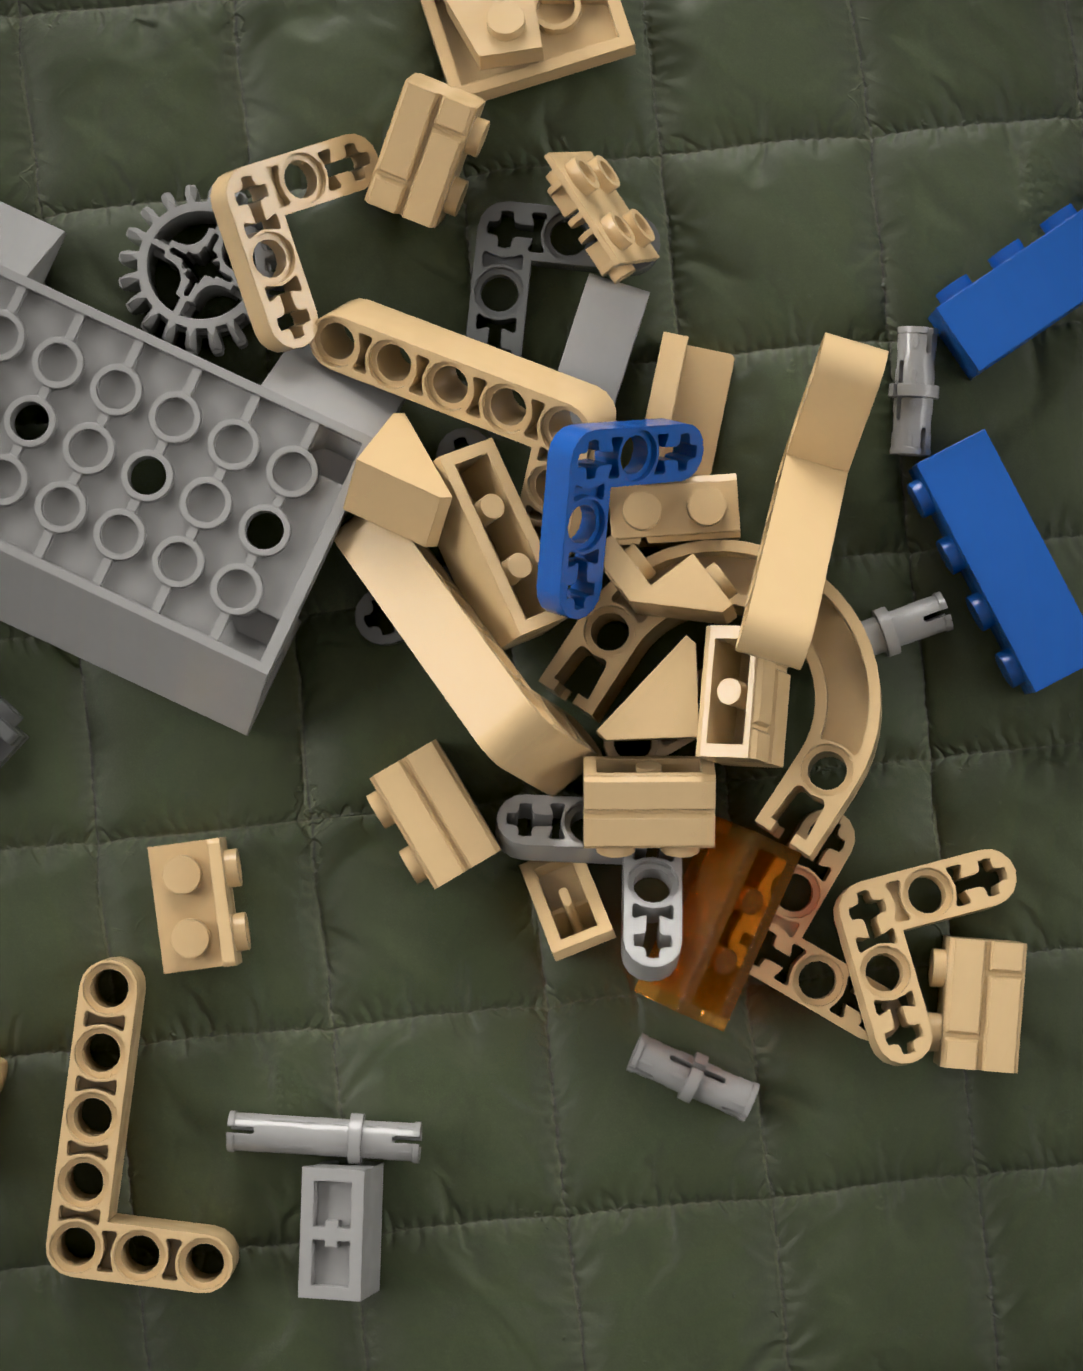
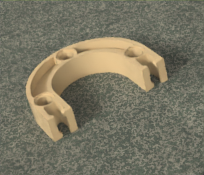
M703 540L663 549L645 557L656 572V575L648 580L650 585L691 554H694L704 568L715 562L724 572L737 591V594L729 600L734 606L736 615L743 616L760 545L735 540ZM826 579L813 637L805 658L813 677L815 689V708L812 725L800 752L755 819L760 828L780 839L785 829L779 826L777 820L798 793L804 792L813 801L823 804L824 808L807 839L805 840L795 834L789 843L796 848L797 852L811 861L815 859L867 777L875 757L882 722V692L872 645L853 608ZM610 581L601 590L600 598L595 608L586 617L577 621L538 681L548 691L566 702L572 692L565 688L564 684L585 657H594L606 668L589 699L578 694L572 704L577 706L585 715L600 723L649 648L666 632L688 620L636 614ZM611 621H620L627 624L629 636L620 648L604 650L598 647L597 635L605 624ZM825 757L839 759L847 768L844 781L832 790L818 788L810 780V772L813 765Z

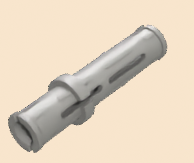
M231 1110L228 1116L227 1126L231 1127L232 1130L254 1132L252 1134L226 1132L227 1152L248 1151L347 1157L349 1164L360 1165L363 1162V1158L420 1163L422 1148L419 1147V1144L395 1143L396 1140L422 1141L423 1127L422 1122L415 1121V1123L366 1120V1115L362 1113H351L350 1119L245 1113Z

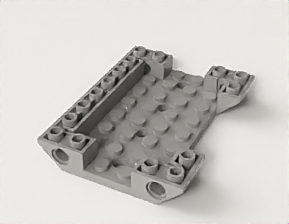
M0 201V621L248 736L302 622L298 619V616L348 512L343 510L356 459L393 413H400L406 399L328 369L315 358L309 344L303 348L284 352L262 385H259L45 286L43 283L67 233ZM30 405L44 407L49 417V425L46 432L34 440L21 439L15 430L17 414L23 408ZM146 459L160 461L166 470V481L163 487L158 492L150 495L136 492L131 483V474L134 467ZM270 513L281 519L284 527L283 537L273 548L258 549L252 546L248 539V526L256 516Z

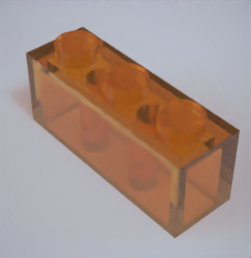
M715 816V847L700 848V852L692 857L682 880V946L678 965L673 973L663 980L649 982L638 979L634 991L680 1014L724 1032L802 854L756 831ZM657 939L649 958L659 957L661 949L657 946Z

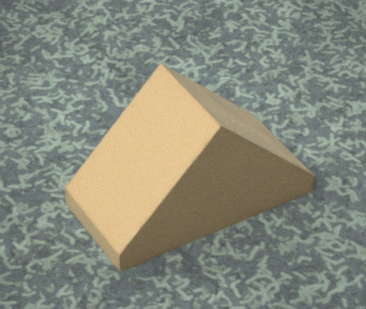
M393 413L356 459L343 510L423 547H437L452 495L405 413Z
M686 635L595 733L604 741L696 739L699 719L696 643Z
M528 861L519 865L555 961L616 938L587 863Z

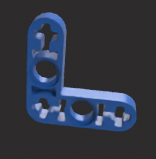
M658 418L571 424L563 427L555 434L550 443L547 456L536 585L537 598L541 607L548 612L571 619L586 617L595 608L602 589L611 487L679 482L689 479L697 471L704 452L702 435L694 425ZM631 437L634 448L632 458L623 469L620 457L625 442ZM659 446L665 448L673 447L672 452L665 454L664 457L659 456ZM588 449L595 450V460H578L579 455L586 453ZM579 506L582 512L580 528L570 538L568 534L569 519L572 512ZM570 552L575 553L574 558L569 556Z

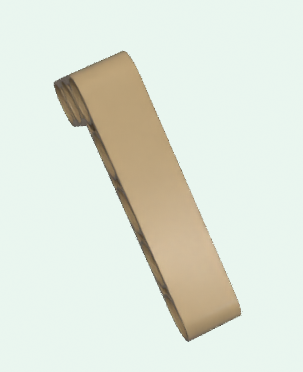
M357 298L350 300L320 317L315 322L316 325L318 324L317 334L309 345L315 358L328 369L531 447L520 499L539 540L541 538L547 456L550 443L555 434L563 427L574 424L570 411L576 414L582 423L616 421V408L613 400L606 391L596 385L368 299ZM345 327L352 333L354 342L347 336ZM400 347L408 354L411 364L402 357ZM456 368L464 374L468 386L460 381ZM512 389L518 392L524 399L526 409L517 403ZM588 449L586 453L579 455L578 460H595V450ZM579 506L572 512L569 519L568 534L570 538L580 528L582 512Z
M825 332L777 473L735 651L801 670L809 650L818 617L848 472L875 401L889 351Z
M356 515L340 527L334 542L471 736L496 765L553 797L583 773V756H602L595 741L573 716L530 688L428 547H423Z
M122 956L109 957L91 965L83 974L79 985L46 1239V1255L53 1268L60 1274L69 1277L194 1293H210L221 1288L236 1269L240 1258L239 1245L229 1231L216 1225L117 1213L146 993V979L141 967L133 960ZM106 969L119 971L128 982L129 991L126 999L121 1004L107 1002L98 990L99 978ZM104 1033L117 1041L120 1047V1057L114 1067H103L93 1060L90 1054V1044L96 1034ZM97 1098L109 1106L112 1121L107 1130L97 1131L85 1124L82 1118V1107L86 1099ZM89 1163L100 1170L104 1184L100 1193L87 1194L76 1186L73 1173L77 1164ZM79 1227L92 1235L95 1241L93 1256L80 1258L74 1256L68 1250L65 1243V1235L68 1229ZM142 1235L151 1238L159 1249L158 1263L152 1266H143L136 1263L129 1253L128 1244L130 1238ZM199 1244L215 1246L223 1256V1269L214 1274L201 1272L192 1261L193 1247Z

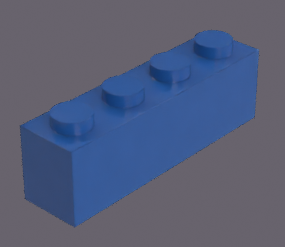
M1070 203L1039 225L1045 235L1027 247L1023 245L1020 239L1013 241L987 260L993 270L975 282H972L968 275L965 274L935 295L941 305L935 308L928 317V320L934 328L939 329V336L969 380H972L1083 305V209L1077 212L1072 203Z
M983 429L915 464L908 471L913 480L906 485L909 496L921 517L926 518L931 515L943 537L936 541L939 554L953 575L961 571L972 592L971 595L965 598L967 607L978 627L982 631L990 628L1002 650L995 654V659L1007 683L1012 688L1020 685L1026 695L1035 693L1082 669L1083 615L986 430Z

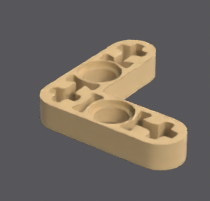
M345 134L245 165L219 176L212 186L210 195L212 209L249 319L259 342L268 350L279 353L303 348L312 342L318 330V324H315L318 320L317 310L285 215L369 187L378 155L373 145L365 137L357 134ZM343 158H351L354 170L328 177L324 165ZM289 164L298 166L306 176L307 190L303 198L295 197L285 185L284 174ZM249 190L253 202L239 206L235 193ZM262 222L263 230L246 234L244 227ZM259 242L269 246L276 256V270L270 278L263 276L254 265L253 252ZM283 285L285 293L268 298L265 290ZM290 313L294 325L281 331L277 318Z
M818 809L806 814L794 830L735 933L732 941L733 956L737 964L748 974L856 1037L869 1041L866 1030L859 1026L862 1021L860 1012L845 1003L842 1005L840 1015L830 1011V1008L844 994L847 979L850 976L847 964L802 938L850 856L855 844L854 828L850 820L843 815L835 829V836L842 840L840 847L837 851L826 848L816 862L817 865L828 867V871L822 880L810 868L791 863L790 860L796 848L789 843L795 834L805 840L807 839L810 827L813 824L815 825L823 810ZM789 874L803 876L811 887L809 902L798 911L785 910L778 904L775 896L777 883L782 877ZM766 930L771 931L774 934L771 942L772 946L789 957L793 944L803 948V952L790 964L785 983H781L774 978L783 969V967L775 962L762 958L757 965H754L748 961L752 951L744 943L750 934L755 937H761ZM821 961L831 967L835 982L832 990L827 995L821 998H811L802 992L799 986V975L805 965ZM866 976L869 984L876 990L882 992L891 991L884 985ZM852 988L850 992L855 995L854 988ZM898 998L881 1005V1009L884 1012L889 1009L891 1010L894 1021V1029L885 1033L886 1039L891 1037L900 1025L896 1013V1008L901 1007Z
M993 849L977 850L878 876L849 886L837 897L833 908L835 926L869 1044L874 1054L884 1063L893 1066L914 1063L923 1058L929 1051L933 1039L931 1023L904 932L988 910L1006 901L1015 890L1017 877L1011 860L1003 853ZM978 863H982L986 872H997L999 883L991 887L992 896L987 895L984 887H976L957 894L964 905H956L957 895L954 882L968 879L978 873ZM953 869V880L946 870ZM917 878L932 880L941 891L940 905L933 913L918 911L909 900L908 890L910 884ZM857 895H862L866 904L877 903L880 914L871 919L874 937L876 938L887 932L890 943L876 944L859 952L856 941H864L869 938L863 919L852 920L849 914V909L858 904ZM883 955L889 957L897 965L899 980L893 990L882 992L869 984L866 978V967L872 957ZM906 995L909 1006L896 1008V1013L902 1027H913L916 1039L907 1043V1054H903L901 1047L897 1044L888 1045L885 1033L894 1029L891 1010L889 1009L878 1015L874 1003H888Z

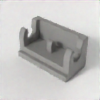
M332 1160L320 1162L313 1166L306 1165L302 1167L298 1298L361 1302L380 1291L384 1162L366 1161L362 1162L361 1165H339V1161Z

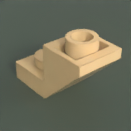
M612 534L606 538L603 571L636 614L728 625L737 618L734 606L729 600L737 594V591L715 562L704 568L696 556L691 554L650 585L648 580L654 577L656 572L636 545L633 543L623 550Z

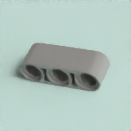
M589 273L558 371L598 386L607 392L615 405L650 292L620 282L614 284L611 279ZM570 411L572 422L574 424H582L580 418Z

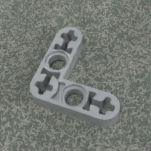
M524 794L516 795L506 800L499 808L497 814L495 835L502 851L510 857L531 861L622 865L621 957L623 965L631 975L644 981H659L670 976L678 965L682 946V858L667 856L661 852V848L657 850V857L647 858V848H635V852L632 855L622 858L605 857L598 854L596 848H584L583 841L576 838L570 828L574 822L583 819V797H552L549 795ZM526 818L531 820V836L518 835V819ZM553 819H561L559 839H551ZM652 877L664 882L669 888L670 894L661 902L651 903L638 897L634 890V885L643 878ZM646 922H658L657 946L661 949L658 958L646 957V950L642 947L646 934Z

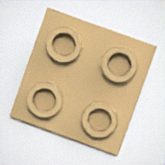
M591 151L549 152L544 156L552 169L546 175V179L551 185L547 192L564 218L570 217L579 210V213L568 221V225L571 229L577 228L584 223H587L590 227L578 240L581 245H584L597 238L598 241L585 250L602 277L609 275L614 284H617L636 271L632 264L651 262L660 258L651 244L655 240V236L650 225L636 209H628L616 190L620 187L619 178L611 165L602 156H594Z

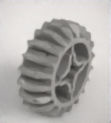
M187 185L185 188L186 204L178 206L173 195L170 192H166L161 196L162 203L167 209L166 213L158 217L154 210L149 207H145L141 211L142 217L150 226L147 232L135 227L128 228L126 236L132 243L139 246L140 249L139 251H121L119 253V261L122 265L131 269H137V271L123 275L118 281L123 291H141L130 298L126 303V307L132 315L143 314L149 311L141 323V328L144 332L154 334L165 326L162 340L175 346L184 334L186 335L185 351L196 356L201 351L202 340L208 339L213 355L219 357L224 355L225 350L222 337L231 335L239 349H244L248 346V340L241 329L249 323L251 324L234 271L229 268V257L211 205L210 195L212 187L209 190L207 202H201L197 187L195 185ZM237 192L235 194L239 206L248 204V198L244 193ZM262 222L244 228L248 235L260 231L263 225ZM217 224L215 229L209 228L202 240L195 244L185 245L174 240L169 242L176 234L191 226ZM259 242L254 248L256 269L263 276L270 278L274 274L272 270L276 269V256L269 246ZM216 256L217 258L212 263L225 280L217 276L215 278L204 276L199 284L195 283L193 285L198 279L185 262L193 266L195 263L206 266L210 259H214ZM158 259L168 263L181 276L180 285L176 292L179 300L173 311L161 302L157 292L155 271ZM283 285L269 289L274 291H285ZM265 290L268 298L273 297L272 295L268 294L269 290ZM224 296L235 301L238 299L242 300L235 308L218 317L208 319L192 318L195 312L201 313L206 303L215 297Z

